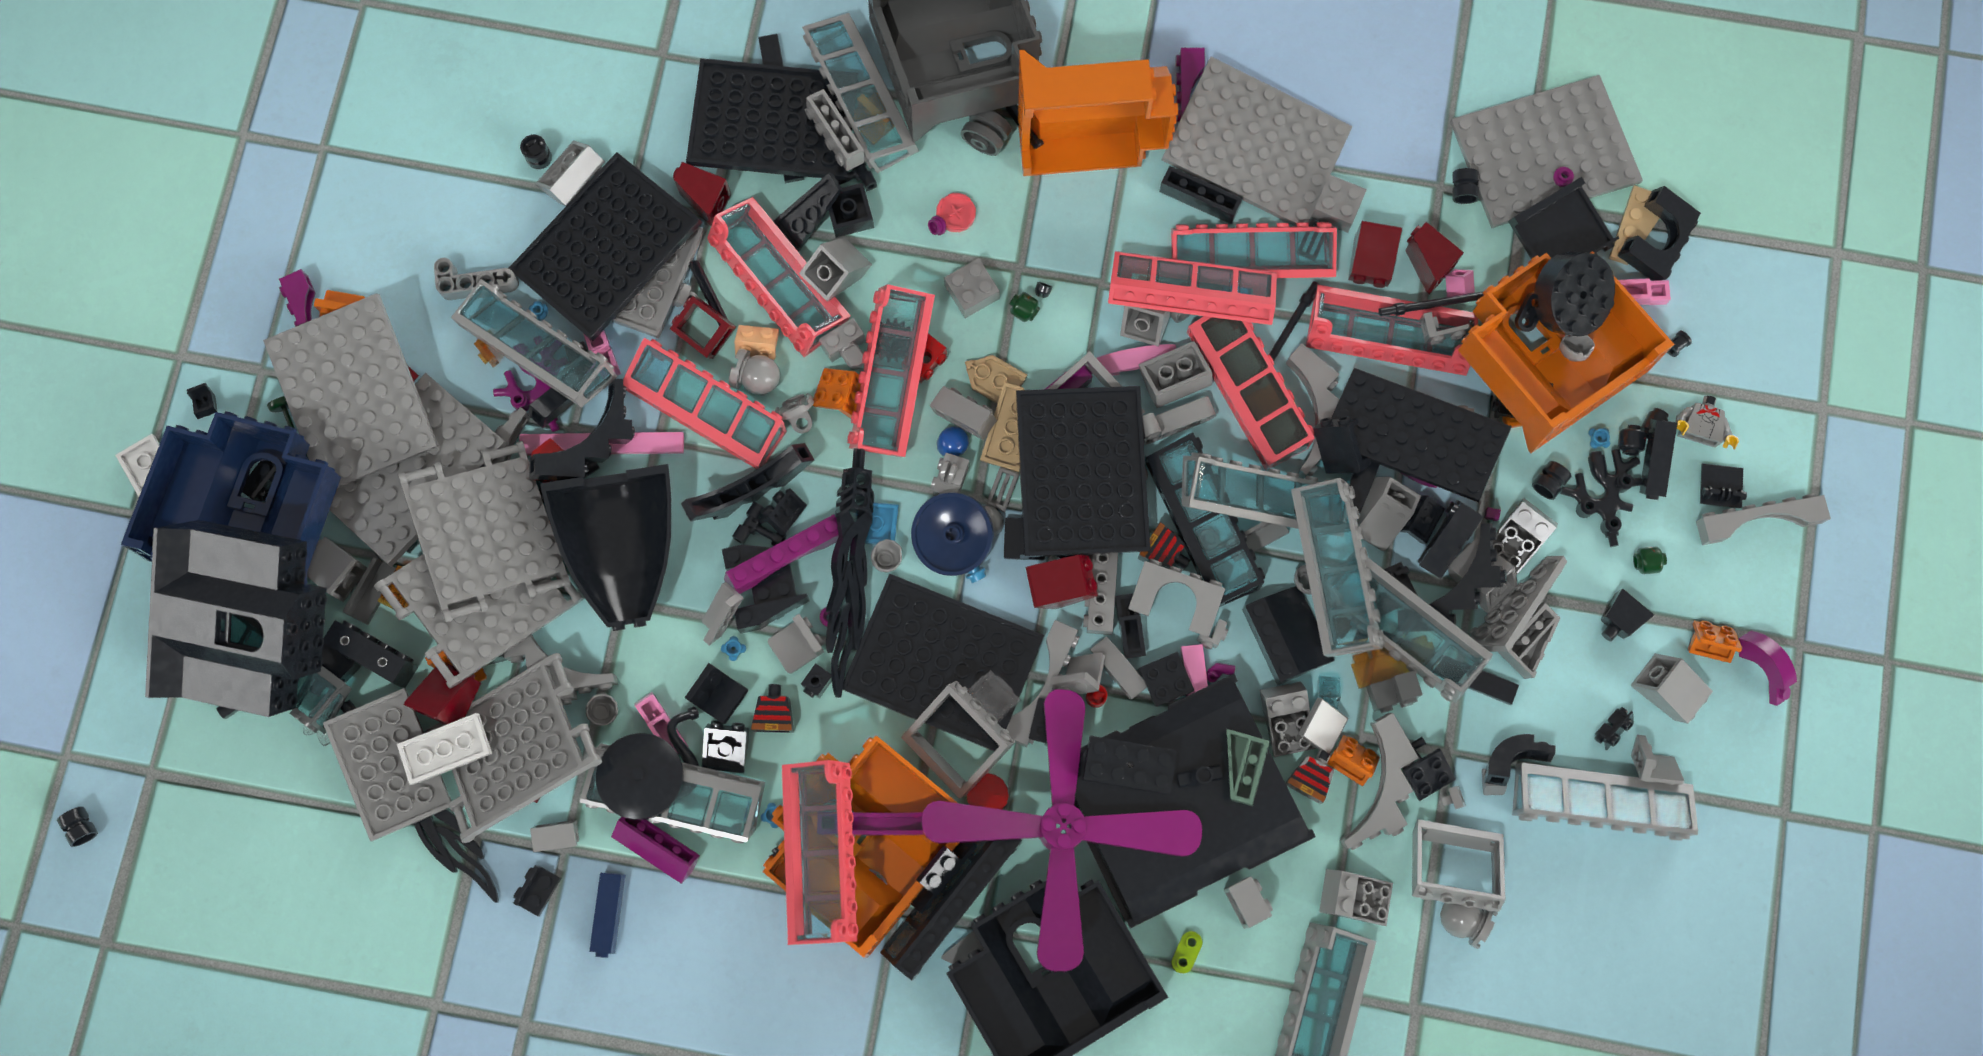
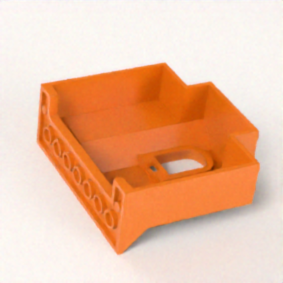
M1019 50L1018 128L1023 176L1141 167L1142 160L1146 159L1145 151L1168 149L1169 142L1173 141L1178 104L1174 103L1176 86L1175 83L1172 84V76L1167 66L1150 67L1149 59L1047 68L1025 50ZM1030 128L1044 142L1037 149H1034L1030 143Z
M1547 253L1541 257L1535 256L1528 262L1529 265L1526 267L1521 265L1513 272L1512 276L1506 275L1498 282L1497 286L1491 285L1483 292L1484 296L1476 301L1477 306L1473 310V313L1483 325L1479 326L1477 324L1468 331L1469 335L1461 341L1463 344L1458 350L1521 424L1530 453L1539 449L1649 372L1675 345L1614 276V306L1602 326L1588 334L1593 340L1595 347L1586 360L1573 362L1565 358L1559 347L1565 334L1548 330L1540 320L1536 327L1548 341L1531 352L1511 329L1508 322L1511 315L1518 313L1525 297L1529 293L1534 292L1541 270L1551 259ZM1534 299L1531 302L1532 306L1535 304ZM1546 347L1550 349L1544 354L1541 353V351Z
M877 735L874 738H868L862 746L864 748L860 755L855 754L849 761L852 771L850 786L853 794L851 801V810L853 812L915 813L923 812L926 806L934 801L957 803ZM827 753L826 755L822 754L816 760L838 761L830 753ZM815 767L814 769L817 771H807L805 773L806 805L808 807L823 806L828 801L836 799V784H831L826 780L825 770H819L821 767ZM804 781L799 786V793L804 788ZM779 805L773 811L772 815L774 817L771 821L784 831L783 806ZM808 812V850L838 849V838L835 835L817 834L818 812ZM856 835L854 837L853 856L855 858L854 879L856 880L855 901L857 903L856 924L858 926L857 941L846 943L863 958H868L924 888L916 880L943 845L953 852L960 842L935 843L926 838L925 835H867L859 845L856 842L862 835ZM783 840L777 848L780 851L776 856L773 857L771 855L763 864L765 869L762 872L786 891L785 845ZM839 855L809 857L810 895L840 894ZM869 869L879 872L885 878L887 884H885ZM841 900L812 901L810 903V913L831 930L833 920L841 919ZM803 901V907L809 911V905Z

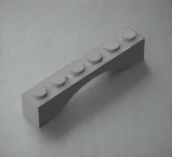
M1813 493L1802 497L1803 499L1796 500L1795 497L1782 500L1783 503L1776 504L1775 501L1763 503L1761 507H1756L1753 504L1742 507L1743 510L1739 511L1731 508L1723 510V514L1716 515L1715 512L1705 513L1701 519L1696 521L1702 545L1723 542L1730 538L1742 524L1759 518L1783 519L1801 527L1822 524L1831 519L1825 496H1816Z
M1056 620L1046 639L1050 665L1045 685L1030 705L1011 717L1006 729L1009 731L1008 735L1017 744L1026 748L1029 743H1034L1033 740L1029 739V733L1038 698L1045 699L1052 692L1053 687L1050 686L1051 677L1062 676L1060 674L1062 667L1067 668L1071 659L1068 653L1071 647H1076L1080 638L1076 636L1077 629Z

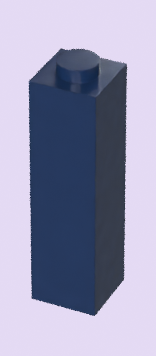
M600 873L589 952H596L595 957L608 958L609 954H615L625 875Z

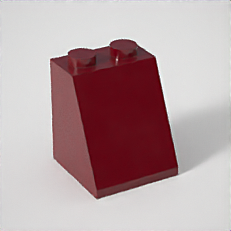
M682 162L673 174L678 191L691 207L711 226L715 215L724 211L730 199L731 192L727 180Z
M1362 221L1354 237L1348 280L1353 281L1355 284H1373L1377 288L1388 287L1392 280L1402 228Z
M1427 222L1422 227L1418 225L1413 230L1410 238L1407 240L1408 246L1405 250L1425 291L1429 295L1443 281L1446 275L1453 270L1464 254L1462 250Z
M1074 555L1027 566L1026 572L1034 608L1059 609L1097 597V583L1093 576V564L1089 556Z
M447 664L451 673L457 676L459 673L455 667ZM435 667L405 700L403 705L447 725L465 718L481 682L475 680L476 675L472 674L450 689L446 684V679Z

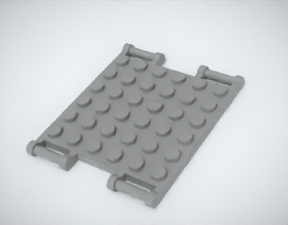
M523 441L516 442V445L489 452L488 450L481 451L485 467L444 477L440 462L433 464L432 467L406 474L404 472L398 473L399 482L445 623L452 621L453 618L477 611H488L484 598L485 595L525 585L528 597L533 598L536 597V594L571 586L535 479H529V460ZM514 453L519 454L520 458L492 465V459ZM435 474L437 476V480L410 487L407 483L408 481ZM558 574L561 578L537 586L532 585L534 581ZM475 598L478 603L449 611L448 606Z
M423 554L374 585L375 589L383 594L394 609L398 620H402L414 612L438 644L429 649L424 655L428 660H432L446 679V684L450 689L585 598L582 593L577 592L572 584L570 587L565 588L572 598L569 601L564 598L558 588L529 598L525 585H520L485 595L484 598L488 611H477L453 618L452 621L445 623ZM559 574L555 575L557 579H561ZM555 576L534 581L532 585L537 586L550 582ZM393 584L409 606L403 608L388 586ZM475 598L448 606L449 611L478 603ZM444 652L459 674L457 676L451 673L438 655L439 653Z
M559 653L550 655L471 704L465 717L475 713L480 715L492 754L452 770L461 796L450 802L449 806L451 811L454 812L460 828L462 843L471 842L478 834L587 769L602 763V759L596 753L589 735L590 729L588 724L583 723L572 729L560 697L571 694L574 688L572 683L568 681L562 666L563 660ZM551 666H554L561 685L556 688L549 670ZM439 722L435 726L426 730L425 733L437 729L439 727L445 726L446 724ZM579 736H581L588 754V758L585 760L576 740ZM464 806H465V809H466V812H467L469 821H470L471 826H472L471 828L468 827V824H467V821H466V818H465V815H464V812H463V807H464Z

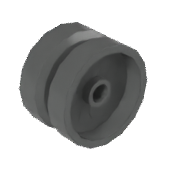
M992 110L969 116L970 122L965 123L961 130L963 140L981 153L991 156L998 155L1003 147V141L1007 140L1012 128L1010 124Z

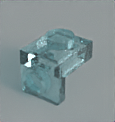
M1319 676L1318 698H1322L1335 709H1338L1341 698L1340 678Z

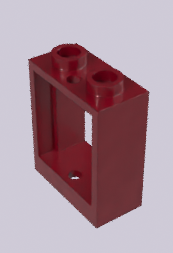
M692 296V298H689L684 303L682 312L672 320L673 325L670 327V330L706 358L714 359L736 326L702 299ZM697 306L721 324L705 347L681 329Z

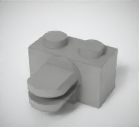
M854 318L819 339L822 349L831 362L843 357L847 365L853 370L864 366L865 363H862L863 352L859 345L866 341L865 335Z
M945 453L944 458H940L937 466L939 470L938 477H934L931 483L933 496L943 493L961 492L970 465L968 459Z

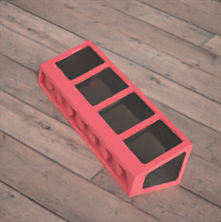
M1203 316L1188 326L1187 334L1192 342L1195 341L1212 371V378L1264 469L1268 470V468H1272L1309 449L1315 439L1314 430L1311 425H1307L1305 422V415L1302 409L1295 405L1293 393L1284 386L1283 376L1280 372H1276L1273 367L1274 361L1269 354L1265 353L1263 349L1264 344L1260 337H1256L1254 334L1252 323Z

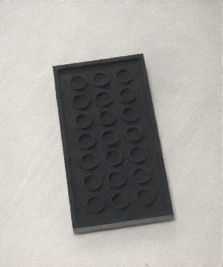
M1356 368L1353 369L1331 417L1332 420L1344 416L1358 418L1359 423L1354 426V432L1362 457H1368L1374 463L1478 503L1512 428L1510 425Z

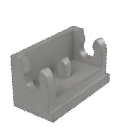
M577 820L537 825L530 829L533 852L574 847L579 842Z

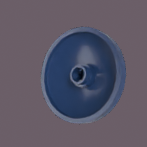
M943 493L932 497L920 507L912 523L911 539L916 555L927 568L941 575L957 576L972 571L985 561L993 545L994 529L988 512L977 500L961 493Z

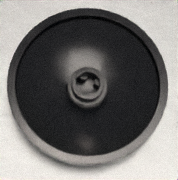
M636 733L618 739L603 753L601 757L602 763L597 766L596 786L600 798L612 812L629 820H647L661 815L674 804L683 786L684 771L679 755L667 741L652 734Z

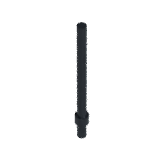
M1313 281L1307 292L1303 293L1299 300L1300 304L1269 353L1273 361H1275L1305 309L1310 307L1313 302V296L1317 285H1319L1317 282ZM1261 366V368H1260V370L1258 371V373H1260V372H1262V371L1264 370L1263 366ZM1264 377L1254 382V384L1259 386Z
M1483 292L1409 304L1396 303L1390 307L1379 308L1378 312L1379 316L1392 314L1399 316L1404 315L1405 312L1477 301L1484 294Z

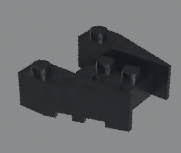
M1456 500L1455 503L1451 501L1445 510L1448 513L1418 560L1419 566L1440 579L1484 517L1459 500Z
M738 545L722 549L725 569L728 571L771 547ZM790 563L752 587L755 605L736 610L734 615L737 630L740 634L760 630L774 620L780 619L788 612L810 601L807 593L802 595L796 594Z

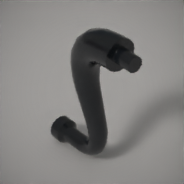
M693 706L688 708L686 712L674 716L669 721L667 734L683 763L699 766L693 752L676 732V726L680 722L699 718L698 710ZM683 781L681 792L676 801L691 794L698 784Z

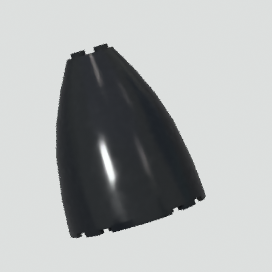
M668 464L626 470V473L584 479V477L540 483L547 515L560 554L574 582L589 605L607 627H612L613 631L624 630L625 625L633 624L634 628L647 626L646 621H650L660 594L671 542V488Z

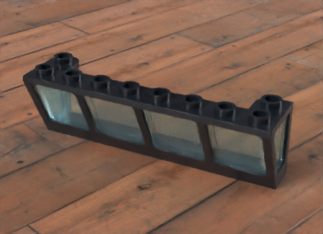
M1190 433L1147 456L1145 464L1181 541L1185 543V549L1197 575L1202 576L1201 580L1208 583L1210 579L1223 583L1222 587L1225 588L1219 606L1221 607L1258 591L1264 584L1263 579H1265V575L1261 567L1258 568L1255 563L1256 556L1254 551L1249 549L1246 544L1247 537L1245 532L1239 530L1237 517L1182 506L1183 456H1191L1192 452L1203 453L1201 450L1203 445L1200 438L1195 437L1194 433ZM1192 461L1188 462V496L1190 494L1196 462ZM1201 463L1194 498L1218 502L1219 478L1217 474L1213 475L1210 469L1212 465ZM1224 492V503L1229 504V499Z
M1021 839L973 841L977 844L973 854L963 863L958 873L950 879L945 889L934 899L932 905L923 914L915 908L880 953L911 981L914 980L924 964L1010 855L1022 844Z

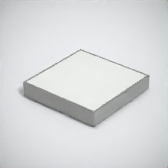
M1317 697L1298 735L1318 750L1321 749L1330 754L1349 718L1322 698Z

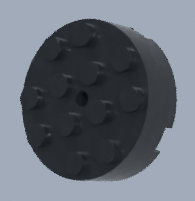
M1569 251L1552 257L1541 270L1534 290V294L1538 295L1539 307H1535V311L1540 322L1552 332L1577 337L1588 335L1602 326L1614 306L1615 296L1613 271L1608 263L1596 254Z

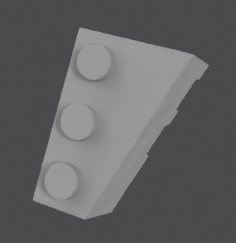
M1546 603L1540 604L1510 651L1498 653L1524 679L1535 678L1536 669L1540 660L1545 655L1544 651L1548 642L1552 639L1560 617Z

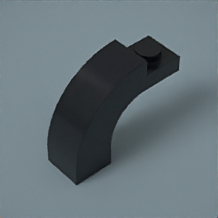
M1521 734L1507 738L1493 751L1485 770L1484 783L1506 786L1510 779L1511 764L1520 759L1551 762L1555 755L1556 746L1549 745L1546 742H1534L1533 734Z

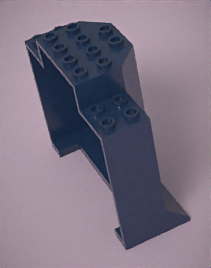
M225 411L224 414L215 412L208 433L201 430L192 432L181 425H176V427L166 426L121 545L143 559L152 562L154 528L195 520L307 541L306 577L304 581L307 584V571L341 477L335 472L334 468L328 466V462L316 459L315 462L308 460L306 454L310 444L304 440V436L297 433L295 428L289 426L280 428L272 422L264 421V423H260L248 416H245L243 419L228 411ZM269 460L275 464L276 473L265 503L241 497L253 465L259 461ZM245 503L255 505L254 509L244 507Z

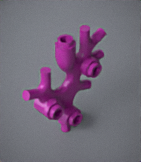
M541 337L534 339L536 347L543 343ZM555 341L549 348H545L539 353L542 358L540 363H535L533 358L530 360L554 377L559 375L561 368L569 365L566 357L559 361L553 359L556 352L563 346L558 341ZM524 344L513 348V350L524 357L530 354L528 347H525ZM519 366L523 372L535 378V387L532 390L523 391L518 387L512 371L508 370L504 372L508 383L507 387L493 389L494 397H510L511 404L516 410L521 407L528 411L530 404L551 387ZM558 418L549 423L552 432L560 429L556 422Z

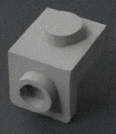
M1219 619L1211 638L1200 634L1197 641L1201 642L1200 644H1203L1204 648H1217L1220 640L1224 641L1229 629L1225 628L1227 622Z

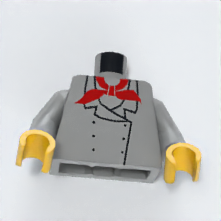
M1704 396L1702 404L1695 403L1691 407H1686L1676 416L1675 422L1679 430L1678 437L1714 448L1724 441L1723 448L1731 445L1733 449H1736L1739 443V439L1731 432L1727 418H1725V412L1714 408L1716 398L1713 396Z

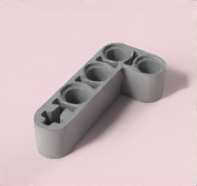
M440 258L434 264L436 289L446 300L467 298L481 279L485 282L491 280L500 288L502 293L515 291L519 286L518 278L508 268L458 275L456 267L447 258ZM445 267H449L447 272H442ZM467 283H471L469 288L464 289ZM451 286L448 291H444L445 287ZM481 287L474 297L490 294Z
M1209 397L1197 399L1156 416L1154 413L1143 415L1144 445L1215 418L1217 415Z

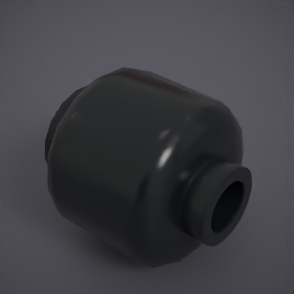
M1628 425L1627 428L1620 430L1618 448L1622 451V454L1638 456L1640 452L1645 450L1647 433L1640 430L1641 426Z

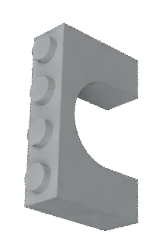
M1150 559L1149 562L1145 561L1128 609L1149 616L1157 592L1166 584L1182 583L1188 586L1196 597V610L1189 631L1209 637L1225 588L1222 587L1223 583L1211 579L1209 583L1202 581V576L1190 573L1189 576L1182 574V569L1170 566L1169 569L1161 567L1162 562Z

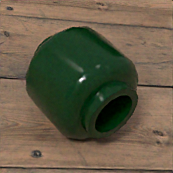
M1022 292L1019 296L1015 294L1009 303L1012 306L1010 313L1022 322L1032 321L1040 310L1038 300L1026 292Z
M1659 547L1639 548L1633 556L1634 567L1641 574L1660 573L1663 570V566L1667 564V556L1665 553H1662Z

